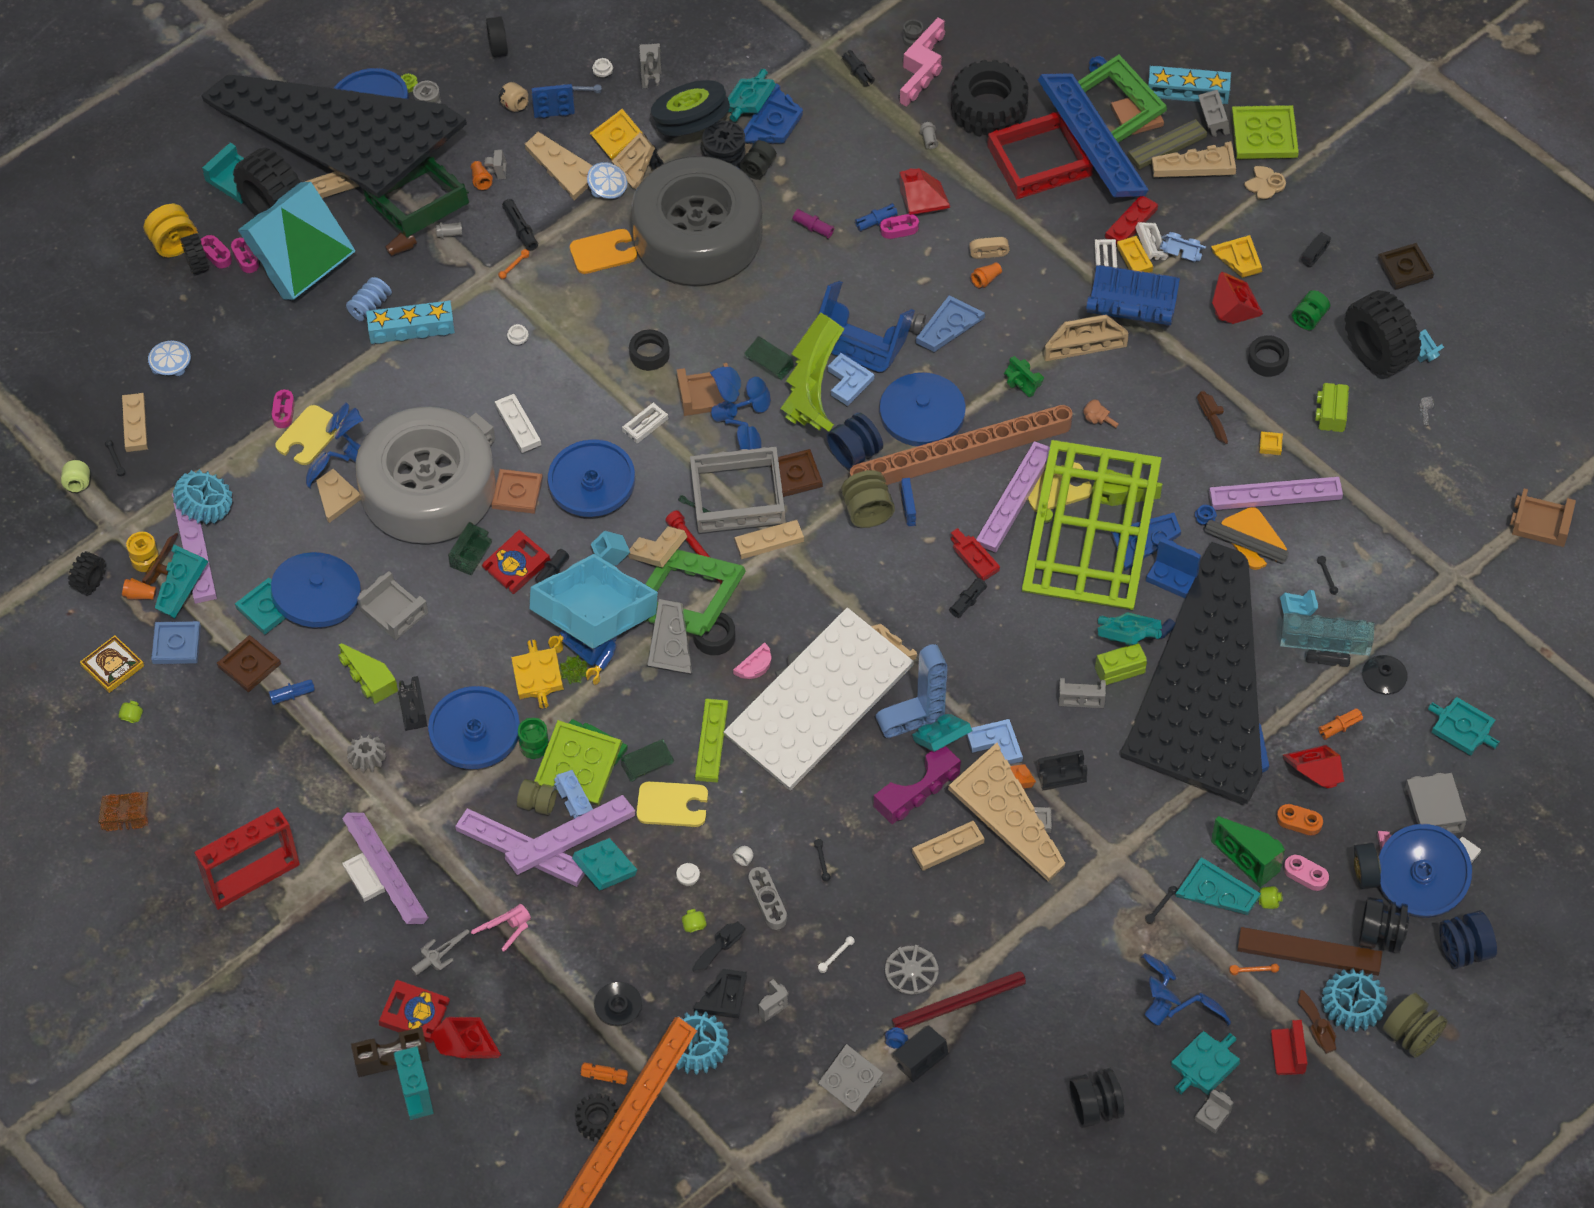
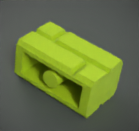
M1324 383L1322 391L1317 392L1316 404H1320V408H1316L1315 421H1319L1320 430L1345 431L1349 393L1348 385Z
M1137 643L1129 645V647L1126 646L1096 655L1095 669L1100 681L1106 680V685L1144 674L1147 659L1140 644Z

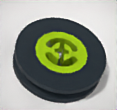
M701 80L683 84L660 96L653 103L651 114L655 120L658 132L668 136L691 134L715 124L727 114L730 103L726 96L725 88L720 82Z

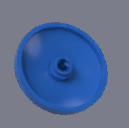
M380 68L354 72L343 78L334 87V89L409 99L408 89L404 80L396 73Z
M912 373L896 379L885 389L880 401V418L886 431L896 440L911 446L918 447L955 436L961 429L965 419L966 406L961 391L950 380L932 373Z
M595 439L579 441L563 449L552 461L548 471L549 490L554 501L569 513L583 517L605 515L621 507L632 494L635 486L634 465L629 455L622 448L611 442Z
M319 552L302 553L287 559L276 569L271 581V598L277 610L290 621L307 627H327L342 622L355 611L358 605L357 598L361 591L359 578L349 564L338 557Z
M471 686L455 690L438 702L430 715L428 732L433 749L444 761L459 768L480 769L492 766L510 754L519 739L518 727L520 720L516 707L507 696L492 688Z
M1416 824L1397 831L1386 841L1378 857L1381 877L1380 889L1390 903L1392 901L1396 902L1398 910H1400L1402 903L1408 904V915L1430 918L1451 911L1463 900L1471 884L1472 864L1465 846L1454 834L1439 826Z

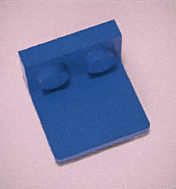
M572 84L532 88L535 118L575 114Z
M1161 538L1158 543L1156 561L1146 577V582L1186 599L1194 579L1198 576L1201 555L1192 549H1186L1177 545L1174 541Z

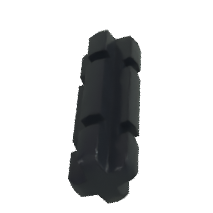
M1308 649L1306 652V662L1308 663L1318 661V664L1335 666L1340 664V666L1344 667L1350 665L1351 657L1348 653H1341V655H1338V652L1320 651L1318 653L1316 652L1317 650Z

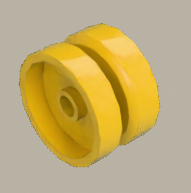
M166 204L155 209L146 218L143 226L144 232L152 242L155 250L164 257H174L184 253L180 238L195 233L198 235L197 228L189 219L186 211L177 204Z

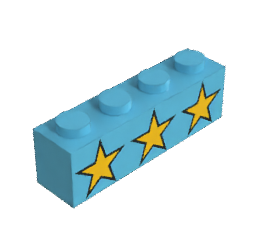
M1150 66L1148 86L1160 99L1200 102L1198 95L1218 90L1222 104H1228L1231 72Z
M451 301L366 311L371 344L455 333Z

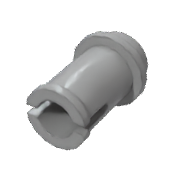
M931 122L923 123L920 128V133L924 137L927 149H934L938 146L935 135L936 127Z
M440 222V224L436 225L437 237L444 239L445 236H462L461 222L442 224Z

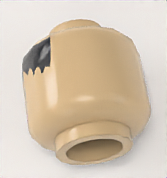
M509 82L501 88L499 102L512 112H518L527 106L528 92L515 82Z

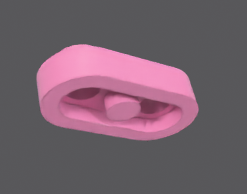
M1300 855L1289 856L1285 861L1284 872L1292 880L1314 891L1323 890L1327 886L1329 874L1325 868ZM1296 863V864H1299L1300 866H1299V867H1295L1293 864ZM1315 874H1318V875H1320L1321 877H1320V878H1316V877H1314V875H1315Z

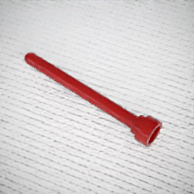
M679 510L671 512L665 519L669 527L684 530L687 535L685 540L695 553L710 557L685 526V518ZM717 579L720 584L723 583L722 580Z

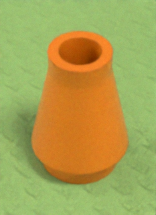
M480 161L473 162L470 166L473 185L480 190L488 189L492 185V175Z
M996 262L976 268L971 274V280L976 287L985 288L1002 273V268Z
M133 578L131 580L125 579L122 596L127 597V600H154L156 587Z

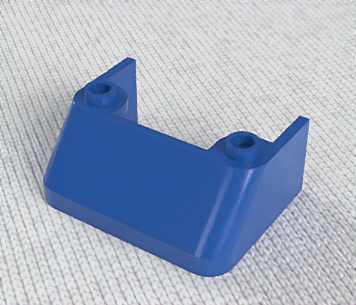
M837 281L828 285L820 312L844 328L831 353L837 356L842 353L859 365L877 372L888 369L906 341L915 310L910 309L900 314L897 326L888 328L883 338L848 324L849 310L844 304L837 302L843 282Z

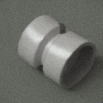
M421 81L414 86V100L441 103L439 87L436 83Z

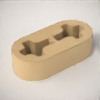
M1004 237L975 239L969 244L970 254L976 259L1001 257L1007 255L1010 251L1008 240Z

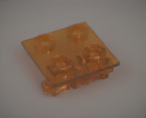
M148 792L102 796L98 821L101 830H118V824L119 829L123 830V822H125L126 829L128 830L130 829V821L132 829L144 828V826L148 825V817L146 816Z

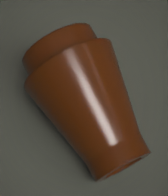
M400 232L385 248L392 257L395 254L414 248L417 241L413 234L405 237Z

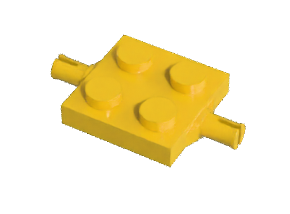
M529 640L527 642L529 653L511 657L519 699L538 697L539 708L544 709L543 702L545 708L549 706L546 695L564 690L556 648L540 651L537 648V641L532 640L531 644Z

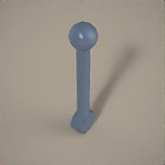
M595 85L594 87L572 86L573 90L594 91L595 93H601L602 91L601 85Z

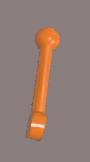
M527 249L522 250L521 255L509 267L499 272V278L505 279L507 273L523 258L529 257V251Z
M1275 963L1271 966L1239 968L1237 965L1230 967L1231 975H1237L1239 972L1272 971L1276 973L1279 971V965Z

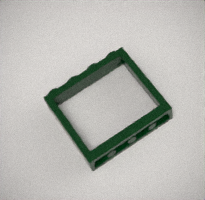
M430 156L379 199L362 188L366 202L405 237L411 236L469 203L467 196L469 191L465 188L464 183H460L453 174H449L443 165L440 166ZM425 173L449 192L407 216L384 196Z

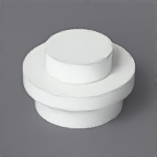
M605 58L596 60L593 65V72L598 77H607L613 71L612 64Z
M519 324L511 326L507 333L509 342L515 345L525 343L529 336L527 329Z
M685 863L677 869L676 876L681 884L691 886L699 880L700 871L696 865Z

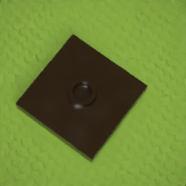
M1417 243L1378 254V260L1395 289L1434 277V272Z

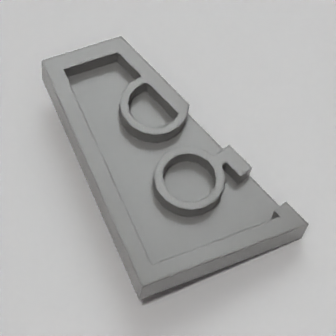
M659 599L647 666L692 674L682 603Z

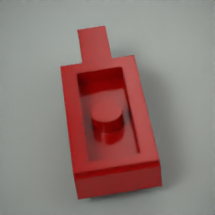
M958 528L951 532L950 540L954 543L953 548L978 578L985 581L1000 571V565L974 536L970 537L968 535L965 537Z

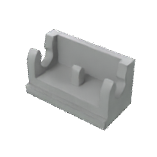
M660 44L640 45L642 88H648L649 79H655V84L658 86L661 74Z
M1218 90L1198 95L1212 135L1216 137L1218 129H1222L1225 135L1230 134L1228 119Z
M1060 678L1059 706L1104 708L1106 680H1101L1100 685L1068 684L1065 683V678Z

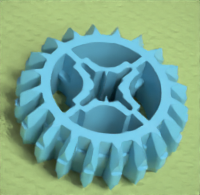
M199 469L196 473L192 470L188 474L184 473L176 482L173 490V502L176 503V509L182 510V515H188L189 520L195 519L197 524L200 521H203L205 524L209 523V521L213 524L217 520L221 521L228 514L232 505V492L229 491V485L224 484V479H218L217 474L214 476L210 475L209 471L202 473Z
M1354 968L1350 970V974L1344 969L1340 975L1335 973L1332 980L1329 979L1327 981L1326 987L1322 992L1324 1013H1329V1021L1336 1019V1026L1344 1024L1345 1031L1349 1029V1026L1353 1027L1355 1032L1358 1031L1359 1026L1364 1031L1368 1029L1369 1025L1374 1027L1376 1022L1382 1019V1013L1386 1011L1387 996L1384 995V987H1379L1380 980L1372 981V974L1365 976L1363 970L1357 974ZM1356 994L1357 1001H1355L1354 1006H1352V999H1354V995Z
M697 1011L694 1012V1016H690L686 1012L685 1019L682 1020L696 1029L697 1032L686 1048L689 1054L683 1053L676 1068L679 1070L685 1067L687 1074L691 1069H694L696 1075L699 1073V1069H703L707 1074L708 1067L716 1069V1062L722 1063L724 1060L723 1055L728 1053L729 1039L726 1038L728 1036L727 1030L723 1029L722 1022H717L715 1015L708 1019L707 1012L702 1016H699ZM704 1031L710 1033L715 1038L716 1042L712 1041L711 1038L705 1036Z

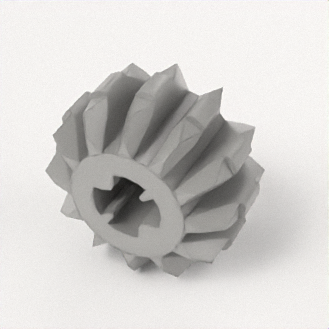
M369 733L366 738H363L360 734L359 740L352 739V745L347 748V758L355 770L360 768L363 773L366 769H370L373 772L375 766L381 768V761L386 759V749L379 737L372 738V735Z

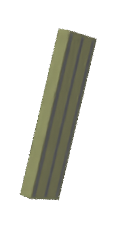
M1195 119L1128 151V157L1140 170L1152 164V157L1175 153L1206 138L1207 131Z

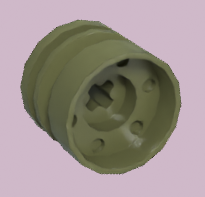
M875 470L858 472L843 482L841 493L847 505L851 522L855 526L870 528L878 526L892 517L895 505L888 491L885 477L881 472Z
M1413 993L1404 999L1391 1013L1383 1026V1030L1395 1041L1406 1036L1402 1047L1405 1050L1410 1049L1409 1053L1414 1058L1419 1057L1435 1044L1448 1023L1445 1017H1438L1439 1013L1435 1009L1425 1014L1429 1004L1417 993Z

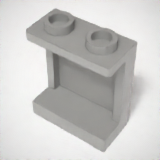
M390 571L378 577L375 583L368 589H364L357 598L359 610L395 640L428 614L426 600L421 596L417 599L394 581L393 574Z
M1436 773L1427 777L1415 776L1406 781L1404 791L1410 797L1418 824L1439 826L1451 833L1464 831L1467 820L1452 773Z

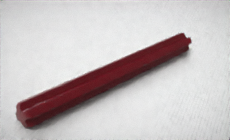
M1019 971L893 1018L894 1028L905 1030L1025 985V976Z

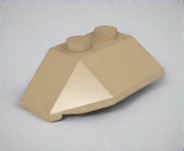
M1107 315L1064 322L1045 345L1044 360L1051 361L1127 347L1129 334L1125 328Z

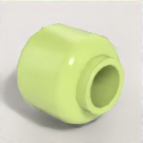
M79 460L68 461L62 468V486L71 492L85 490L89 485L90 479L88 465Z

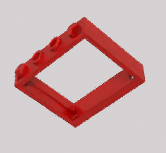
M1059 112L988 133L987 147L1016 200L1092 176L1093 165ZM1060 128L1078 161L1020 179L1002 146Z
M279 807L194 852L206 892L217 910L300 865L290 825ZM278 833L282 847L214 883L210 869ZM290 857L293 861L286 863L284 859ZM212 858L213 862L208 864L207 861ZM220 894L224 896V898L221 900H219L218 895Z

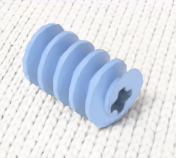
M377 277L369 278L367 283L362 286V289H359L357 294L347 302V310L355 319L363 321L364 317L367 318L366 311L377 310L376 307H380L381 301H386V296H390L392 291L383 280Z

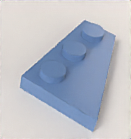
M949 295L917 336L916 343L935 352L983 320L985 313Z

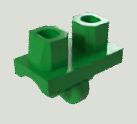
M1015 356L1011 357L1009 366L1004 372L1009 378L1007 385L1010 388L1018 386L1028 397L1034 396L1036 389L1042 385L1044 377L1039 372L1033 374L1030 371V363L1025 359L1018 360Z

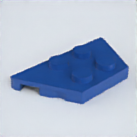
M776 84L760 111L753 115L743 130L745 133V143H754L758 140L767 143H785L803 116V109L794 103L788 94L785 95L780 90L778 84Z

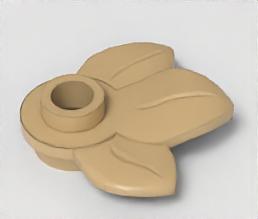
M1255 166L1254 172L1256 177L1244 183V186L1249 191L1257 192V197L1260 199H1268L1275 192L1284 190L1286 186V181L1282 174L1274 173L1271 168Z

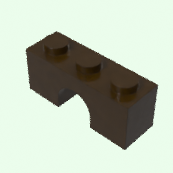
M422 1027L398 1032L399 1038L389 1044H377L375 1038L352 1043L351 1048L358 1078L397 1069L394 1053L416 1046L418 1047L421 1063L429 1061Z

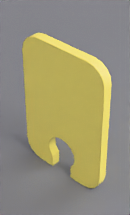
M316 405L308 406L277 440V451L286 456L291 446L300 444L304 449L293 459L301 465L310 464L334 438L336 428L331 433L326 432L327 423L333 414Z
M1074 462L1073 468L1083 469L1079 463ZM1043 471L1027 499L1035 512L1038 510L1045 471ZM1054 474L1048 502V509L1050 510L1055 509L1057 506L1062 475ZM1090 481L1084 482L1080 486H1072L1070 484L1066 505L1091 497L1092 485Z
M645 782L639 788L637 819L644 824L699 827L705 823L706 810L690 811L686 805L691 800L707 802L708 790L705 786L697 784Z

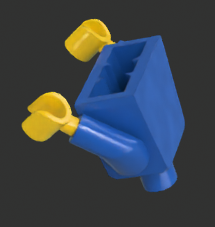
M564 630L560 632L561 635L559 637L552 636L549 638L548 644L550 648H556L557 653L563 650L562 642H564L591 666L596 665L595 668H589L586 671L587 680L592 675H596L593 679L594 685L600 682L599 672L601 669L604 670L609 664L617 647L615 643L617 636L594 649Z

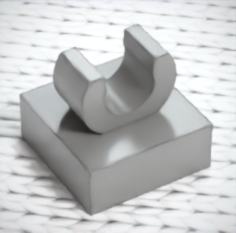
M494 150V158H485L484 165L487 166V171L490 174L496 173L498 179H506L507 161L503 150Z

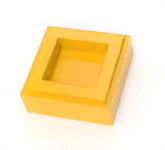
M1261 431L1259 453L1281 455L1283 433Z

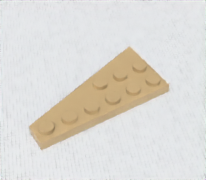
M995 743L949 785L948 790L1049 882L1065 867V862L1053 840L1049 838L1045 831L1044 824L1036 815L1035 808L1022 785L1010 769L1007 759L1005 760L1001 753V748L998 743Z

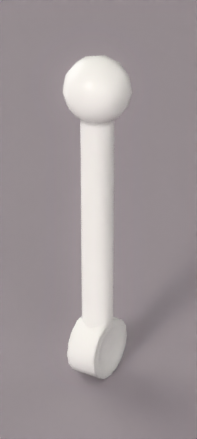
M848 936L845 939V943L825 963L818 965L820 973L827 972L828 966L849 945L854 944L855 940L852 936Z

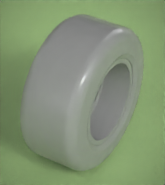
M415 407L390 415L379 422L366 435L357 453L356 478L360 499L366 514L381 531L402 541L427 544L455 538L470 530L484 517L494 498L496 488L491 447L485 434L472 420L449 409ZM440 461L448 464V466L440 468L436 465V462ZM409 466L413 468L409 474H400ZM442 476H452L443 484L439 482ZM413 482L416 487L412 489L403 486V484Z

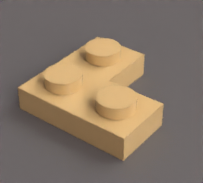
M668 526L656 542L639 537L629 549L630 553L628 556L633 560L663 567L684 542L687 535L684 530Z

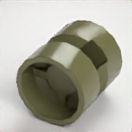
M524 779L519 789L517 807L526 810L535 808L537 813L549 816L556 802L557 787L543 784L540 787L538 782Z

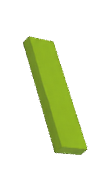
M705 699L695 781L718 783L728 700Z

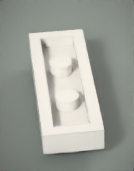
M515 394L495 401V407L521 453L541 446V440Z

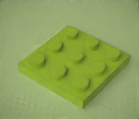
M1293 106L1232 107L1236 159L1298 158L1299 151Z
M557 720L534 781L538 782L540 787L543 784L554 786L556 775L573 770L589 802L599 806L623 742L620 739Z

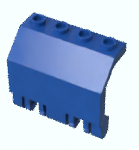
M1096 265L1092 294L1088 297L1086 310L1088 313L1171 326L1180 277Z

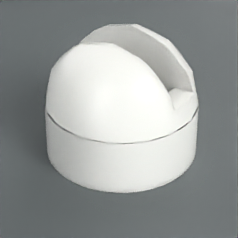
M748 846L739 847L733 853L734 860L742 866H748L753 859L752 849Z

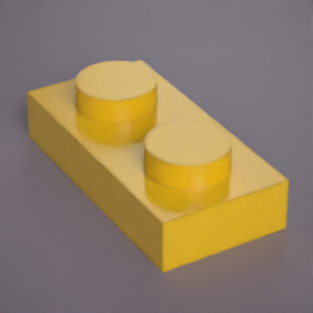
M1137 236L1117 242V248L1129 270L1153 272V265Z

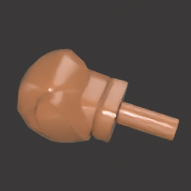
M1091 400L1085 406L1083 413L1087 421L1094 424L1099 422L1101 425L1106 421L1115 428L1119 425V423L1108 417L1110 411L1101 406L1098 400Z

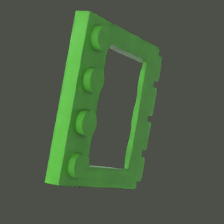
M1117 55L1079 80L1078 83L1083 91L1086 92L1110 76L1142 111L1111 132L1119 143L1167 111V106L1120 55Z
M677 549L663 567L656 566L645 585L658 591L670 570L675 571L677 569L693 576L695 574L703 575L705 579L722 580L723 583L704 614L683 609L686 631L702 636L705 631L709 632L746 570L742 565ZM656 614L645 621L655 624Z

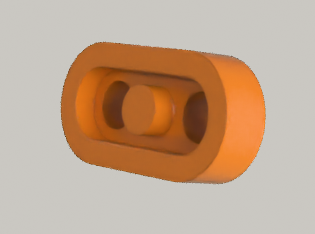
M1292 804L1281 806L1277 813V822L1281 827L1306 835L1318 834L1323 826V818L1318 812ZM1286 813H1292L1293 815L1288 816Z

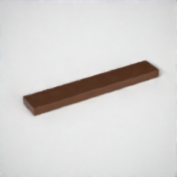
M1245 927L1240 929L1237 949L1238 952L1347 971L1354 968L1355 972L1360 973L1363 970L1365 974L1379 976L1382 951Z

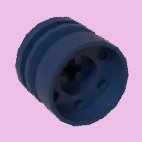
M855 413L851 418L846 419L844 424L837 425L826 434V440L832 454L848 470H851L856 464L863 463L865 458H871L883 449V441L878 429L862 413Z
M1481 910L1463 915L1462 920L1455 917L1451 921L1448 919L1440 922L1439 937L1447 961L1454 969L1464 967V965H1471L1474 960L1482 962L1496 957V937L1488 917Z

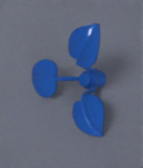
M720 367L711 371L710 374L714 378L722 398L725 400L712 407L711 414L716 422L725 421L726 424L740 425L737 429V438L741 450L761 448V438L757 429L753 426L749 427L747 422L733 420V418L737 415V408L752 403L753 409L757 413L765 412L769 408L771 396L766 383L759 377L750 378L746 386L750 399L733 404L731 402L737 400V397L740 395L738 390L741 387V380L737 371L731 367Z
M347 402L333 414L326 426L327 433H331L335 428L337 429L334 434L335 439L343 436L348 441L343 448L345 455L331 451L327 453L322 452L312 462L307 472L306 484L310 489L312 481L325 468L331 456L342 458L345 461L351 459L356 463L360 444L353 441L346 432L364 420L357 408H353L348 413L349 404Z
M1147 953L1142 955L1141 958H1145L1164 977L1163 983L1153 976L1149 978L1152 997L1156 998L1144 1014L1154 1024L1159 1026L1167 1016L1172 1018L1176 1012L1195 1001L1202 1002L1208 1008L1224 1017L1228 1026L1231 1024L1222 1006L1203 993L1181 1004L1180 999L1166 987L1170 978L1176 979L1175 973L1164 962ZM1169 1001L1179 1006L1171 1010L1172 1004Z

